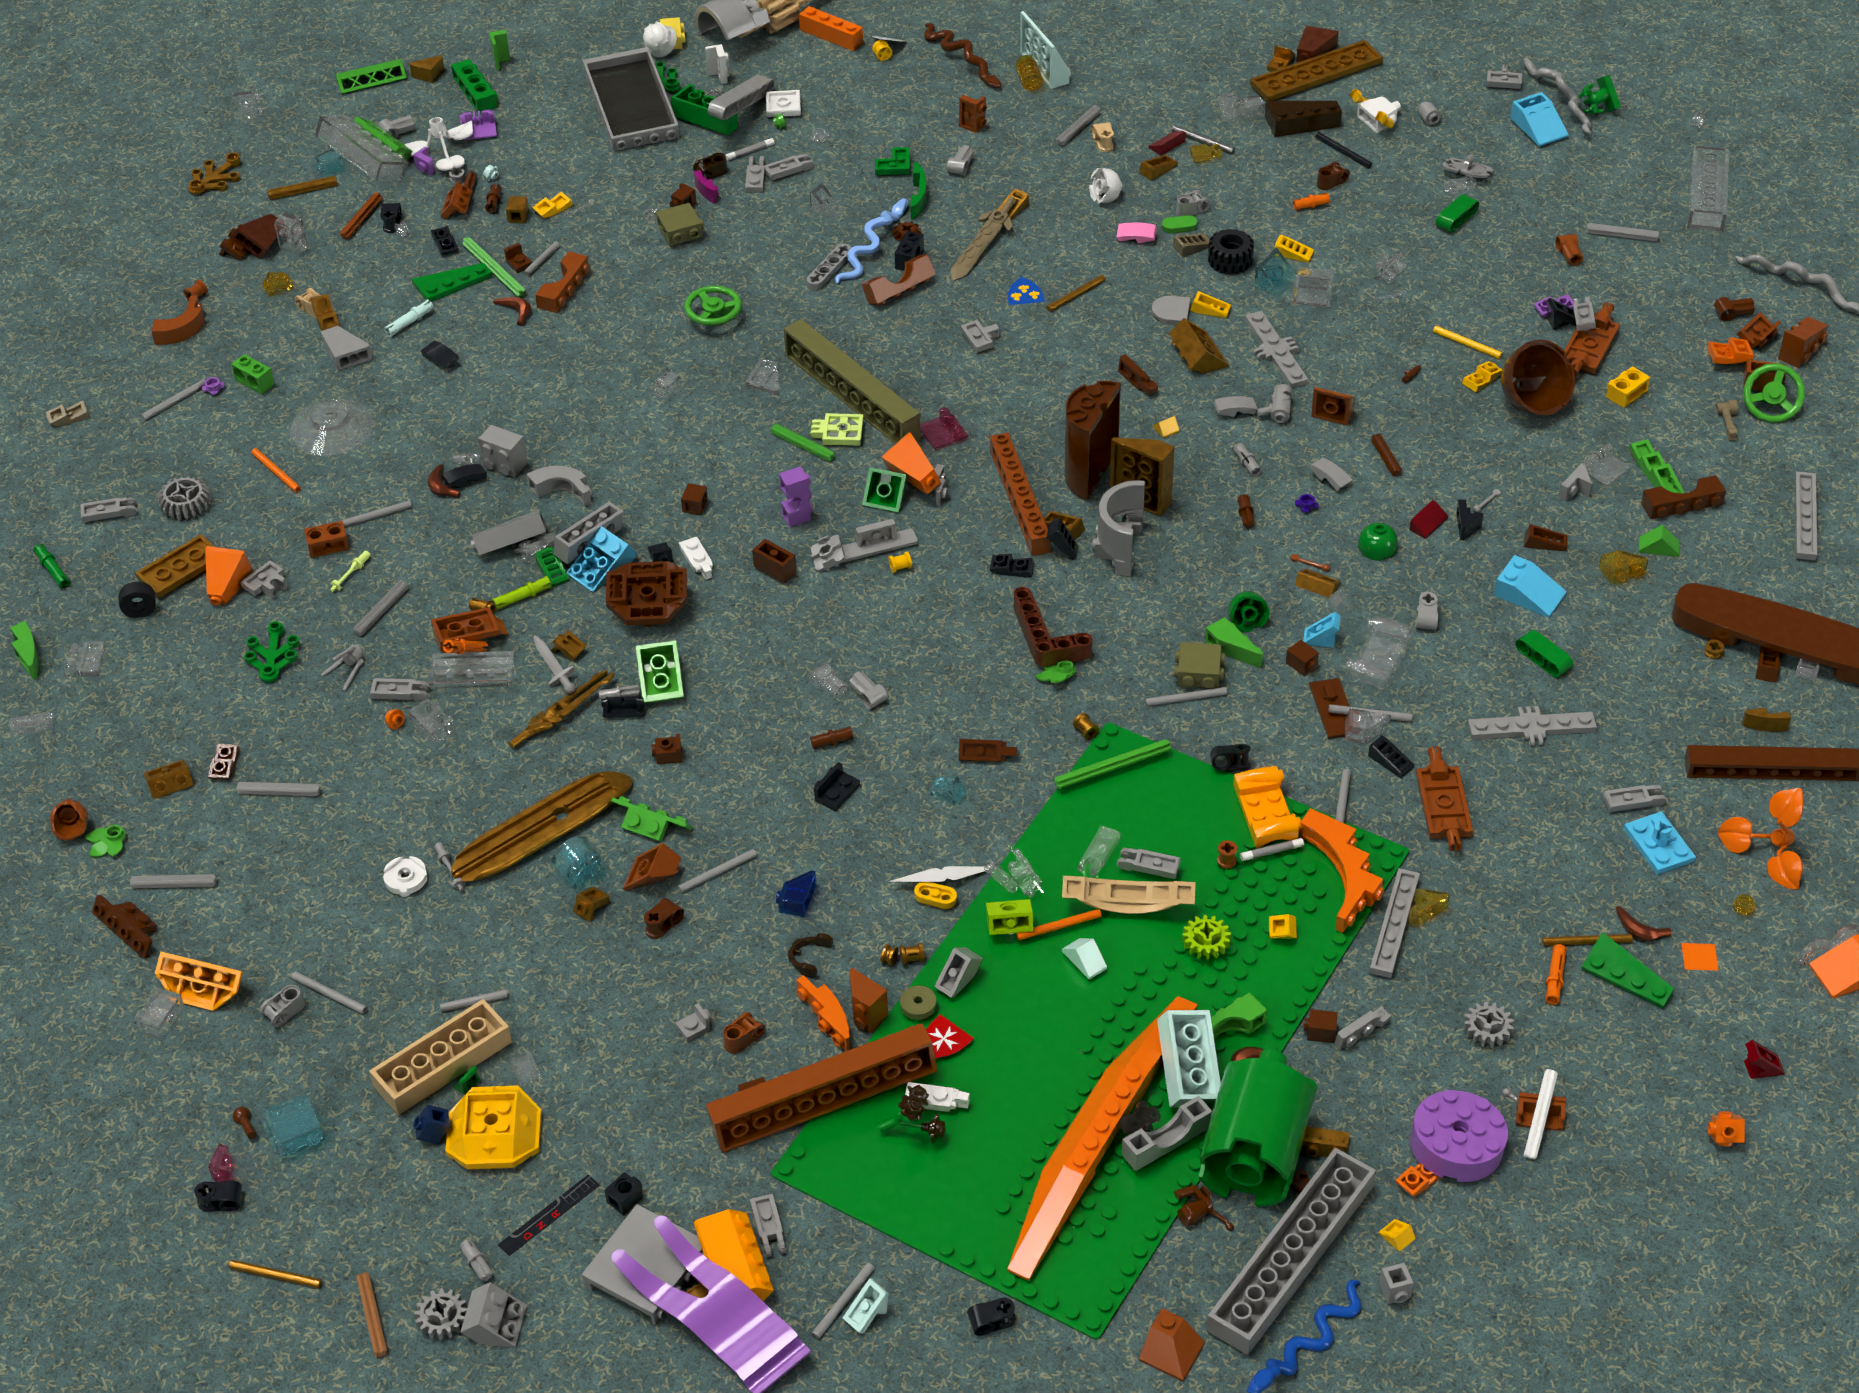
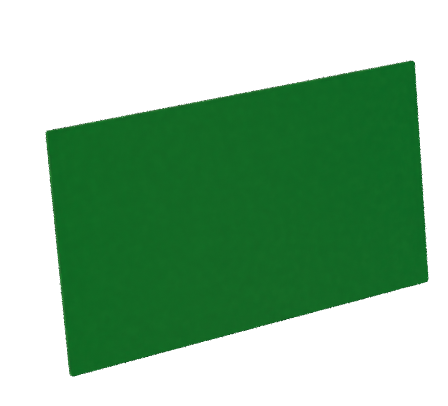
M1108 722L1103 726L1070 772L1156 742ZM1172 748L1168 752L1061 789L1057 788L909 986H925L931 989L936 996L935 1012L926 1019H910L902 1013L899 999L868 1041L873 1042L920 1023H923L925 1029H927L940 1014L974 1039L956 1053L935 1058L937 1072L911 1082L950 1087L969 1093L968 1109L956 1107L955 1109H950V1112L925 1109L920 1120L910 1121L905 1116L901 1119L902 1121L921 1124L922 1122L930 1123L935 1115L939 1114L940 1120L945 1122L946 1129L944 1136L937 1138L935 1143H932L928 1132L921 1131L920 1128L897 1125L884 1132H880L878 1123L896 1116L902 1110L898 1104L906 1093L908 1083L809 1120L772 1169L771 1176L1094 1340H1098L1177 1218V1210L1186 1204L1190 1197L1177 1199L1174 1191L1192 1185L1197 1186L1200 1182V1152L1206 1135L1205 1131L1137 1171L1122 1156V1140L1141 1128L1146 1132L1161 1128L1174 1117L1179 1109L1170 1108L1163 1064L1139 1104L1134 1105L1095 1168V1175L1031 1279L1027 1281L1008 1272V1266L1042 1170L1106 1068L1177 996L1198 1004L1196 1010H1210L1211 1017L1221 1008L1228 1007L1235 999L1243 997L1248 993L1267 1009L1266 1024L1249 1035L1241 1031L1231 1030L1219 1034L1214 1039L1220 1082L1222 1081L1226 1064L1231 1061L1233 1053L1241 1048L1274 1049L1282 1053L1378 900L1375 901L1372 907L1365 905L1361 912L1358 911L1351 927L1348 926L1343 933L1335 930L1337 914L1344 903L1345 890L1340 874L1325 853L1303 839V847L1242 861L1240 853L1255 850L1256 847L1233 786L1234 775L1224 770L1218 771L1212 765ZM1284 796L1290 814L1294 813L1296 817H1300V820L1303 819L1310 808L1335 819L1331 815ZM1344 821V824L1356 829L1355 838L1357 839V844L1355 847L1370 854L1369 863L1371 867L1369 873L1383 879L1382 888L1385 891L1397 873L1398 868H1400L1409 854V849ZM1226 840L1232 841L1237 845V853L1235 854L1237 859L1236 865L1231 869H1223L1217 864V857L1220 855L1218 845ZM1274 840L1265 844L1261 848L1287 842L1289 840ZM1125 847L1137 850L1143 849L1180 857L1181 863L1176 879L1120 869L1117 866L1118 859L1123 858L1120 856L1121 850ZM1063 876L1124 881L1196 882L1195 905L1178 904L1166 910L1144 914L1116 913L1100 909L1102 915L1100 918L1020 941L1017 940L1016 933L989 935L986 903L1030 899L1033 911V927L1096 910L1097 908L1089 906L1078 899L1062 898ZM1290 914L1296 917L1297 938L1270 939L1269 916ZM1204 915H1207L1208 919L1215 916V921L1217 922L1223 920V926L1228 925V932H1231L1230 946L1225 949V953L1218 952V958L1210 955L1209 959H1206L1205 955L1197 958L1198 953L1196 952L1191 955L1190 948L1185 949L1184 942H1182L1184 926H1188L1189 920L1195 922L1196 916L1201 920ZM1079 938L1094 939L1107 966L1105 971L1090 980L1062 952V948ZM966 947L982 957L983 960L974 978L954 998H951L934 986L953 948ZM1215 1102L1207 1103V1106H1208L1212 1111H1213Z

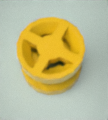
M878 40L873 44L872 50L878 60H888L892 56V50L885 40Z

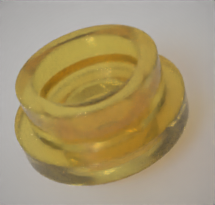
M1741 894L1733 901V908L1739 914L1749 915L1755 910L1756 905L1750 895Z

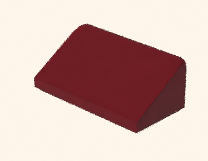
M1173 131L1149 145V149L1161 156L1185 142L1186 132Z
M1432 500L1411 519L1409 530L1426 539L1448 519V515L1436 501Z

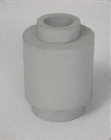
M1426 101L1419 105L1418 113L1427 125L1439 122L1441 113L1431 102Z

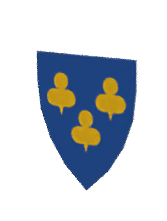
M1024 277L1017 279L1008 291L1009 305L1045 302L1042 290L1031 280Z

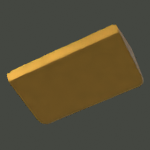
M1303 569L1297 574L1295 586L1331 598L1341 582L1311 570Z

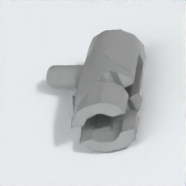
M1287 384L1277 385L1270 400L1271 404H1269V407L1258 408L1257 415L1271 414V419L1274 422H1287L1290 417L1291 386Z

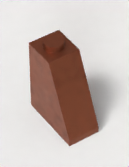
M1306 26L1297 48L1296 62H1301L1333 50L1338 45L1339 31Z
M271 213L238 226L230 238L261 259L286 224Z

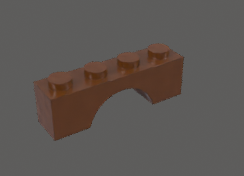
M1715 475L1698 479L1696 488L1689 493H1673L1662 486L1644 490L1641 505L1650 519L1663 518L1669 515L1722 505L1726 490Z

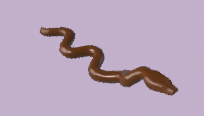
M925 24L928 27L924 33L926 40L943 39L941 41V48L944 51H956L964 48V59L969 64L979 67L980 79L990 87H1001V82L995 75L987 74V62L973 54V45L970 40L963 39L952 42L954 33L951 30L933 33L935 29L934 24Z

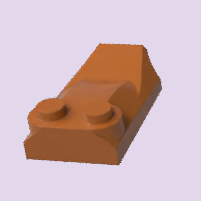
M490 607L431 619L434 638L439 650L443 653H446L443 650V646H448L443 644L446 640L461 638L468 641H476L508 635L503 621L493 615Z

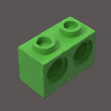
M245 354L231 364L235 381L260 394H263L274 385L271 368Z

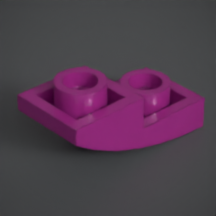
M701 170L694 171V181L697 190L708 201L717 203L716 196H719L717 185L714 186L712 179L707 180L706 176L703 177Z

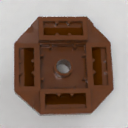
M669 561L626 563L616 570L606 572V607L627 626L645 625L650 627L653 624H668L687 603V568L679 567Z

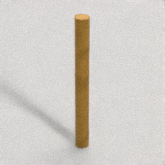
M1104 275L1094 278L1047 305V310L1051 312L1104 282Z
M1632 934L1607 935L1616 943H1632L1633 941ZM1600 935L1543 937L1542 943L1543 946L1595 944Z
M231 1260L229 1264V1269L313 1288L320 1289L322 1279L251 1263Z

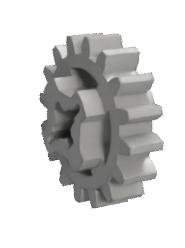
M1484 1002L1482 1007L1476 1003L1475 1009L1469 1008L1468 1014H1465L1464 1030H1467L1466 1036H1473V1043L1481 1041L1482 1047L1486 1043H1489L1491 1048H1493L1494 1043L1502 1046L1503 1040L1508 1042L1510 1035L1513 1034L1514 1019H1510L1511 1013H1504V1006L1496 1008V1003L1489 1006L1487 1002Z
M440 1288L439 1294H435L432 1290L430 1291L431 1296L429 1298L423 1295V1303H417L418 1311L414 1312L416 1326L420 1328L422 1335L428 1333L430 1339L438 1335L439 1340H442L443 1335L446 1334L449 1338H452L453 1331L460 1333L459 1325H463L467 1311L466 1302L462 1300L461 1294L458 1293L454 1296L452 1289L448 1293H444L443 1288Z

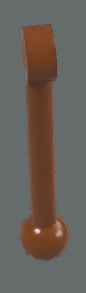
M1297 554L1291 555V561L1293 562L1298 561L1323 569L1325 572L1330 570L1328 564L1322 565L1299 558Z

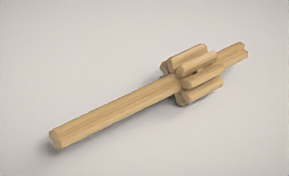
M811 0L756 1L759 8L767 10L770 22L738 35V37L742 38L759 28H766V32L772 34L799 19L797 10L800 9V6Z

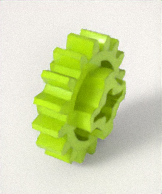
M1204 915L1201 920L1196 916L1195 922L1189 920L1188 926H1184L1182 942H1184L1185 949L1190 948L1191 955L1195 952L1198 953L1197 958H1201L1202 955H1205L1206 959H1209L1210 955L1218 958V952L1224 954L1225 949L1229 948L1231 932H1228V925L1223 926V920L1215 921V916L1208 919L1207 915Z

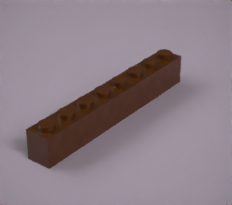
M1687 745L1684 757L1687 778L1859 781V749Z

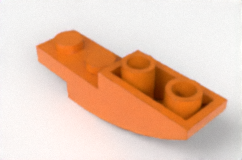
M804 975L796 980V993L802 1001L806 1000L813 1012L818 1015L817 1025L823 1033H828L837 1047H842L845 1051L850 1050L847 1018L835 995L825 984L816 988Z

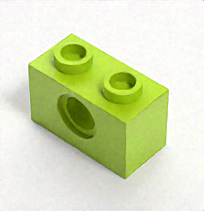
M1030 899L986 903L989 935L1034 931Z

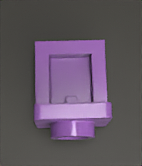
M423 147L413 154L415 168L428 175L435 173L433 159L430 158L427 147Z

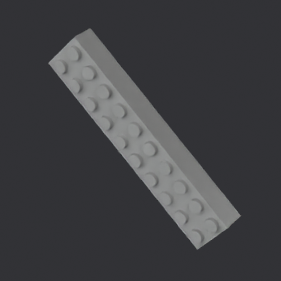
M1334 1148L1208 1314L1206 1331L1244 1354L1249 1355L1374 1187L1376 1170L1343 1151Z

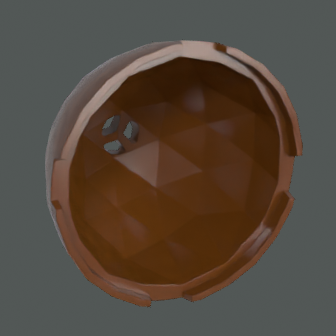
M1541 339L1527 342L1516 349L1506 360L1501 374L1502 390L1508 401L1522 412L1540 416L1555 414L1562 407L1566 406L1575 388L1574 368L1566 358V352L1557 344Z

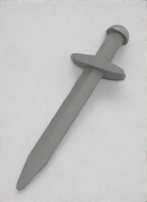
M534 635L533 638L537 650L555 675L548 683L549 686L554 687L562 683L564 692L567 694L573 693L575 691V684L571 683L568 678L573 674L575 668L570 666L563 670L546 643Z

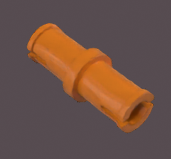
M1328 192L1314 196L1311 194L1305 198L1294 199L1293 207L1295 211L1309 207L1313 209L1318 205L1329 204L1330 197Z

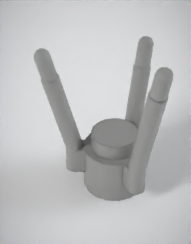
M351 645L348 649L333 657V661H338L321 673V677L330 673L343 662L350 666L355 665L343 687V691H347L359 667L364 663L362 659L364 657L363 650L357 645Z

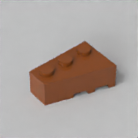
M1809 316L1798 323V327L1792 326V331L1786 330L1784 332L1778 357L1779 360L1797 368L1802 363H1807L1811 353H1816L1820 343L1824 344L1828 337V333H1826L1828 325Z

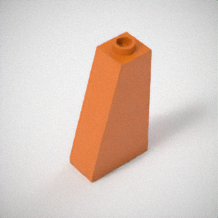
M910 432L881 456L890 471L906 474V481L927 495L941 483L934 468Z

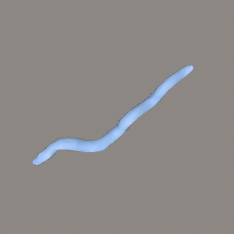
M902 198L892 207V212L885 210L881 213L880 217L870 220L865 224L864 233L872 244L868 246H854L849 250L847 258L855 270L838 274L835 277L837 284L841 280L856 279L863 273V266L856 256L858 254H873L880 248V239L873 230L897 221L907 208V199Z

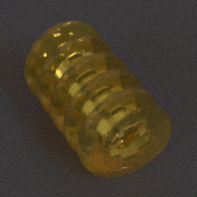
M1031 55L1019 57L1015 67L1023 87L1026 90L1039 89L1043 84V78L1036 61Z

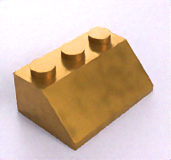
M1183 318L1169 333L1173 339L1172 344L1180 350V356L1188 362L1187 366L1193 372L1198 371L1204 374L1229 366L1207 331Z

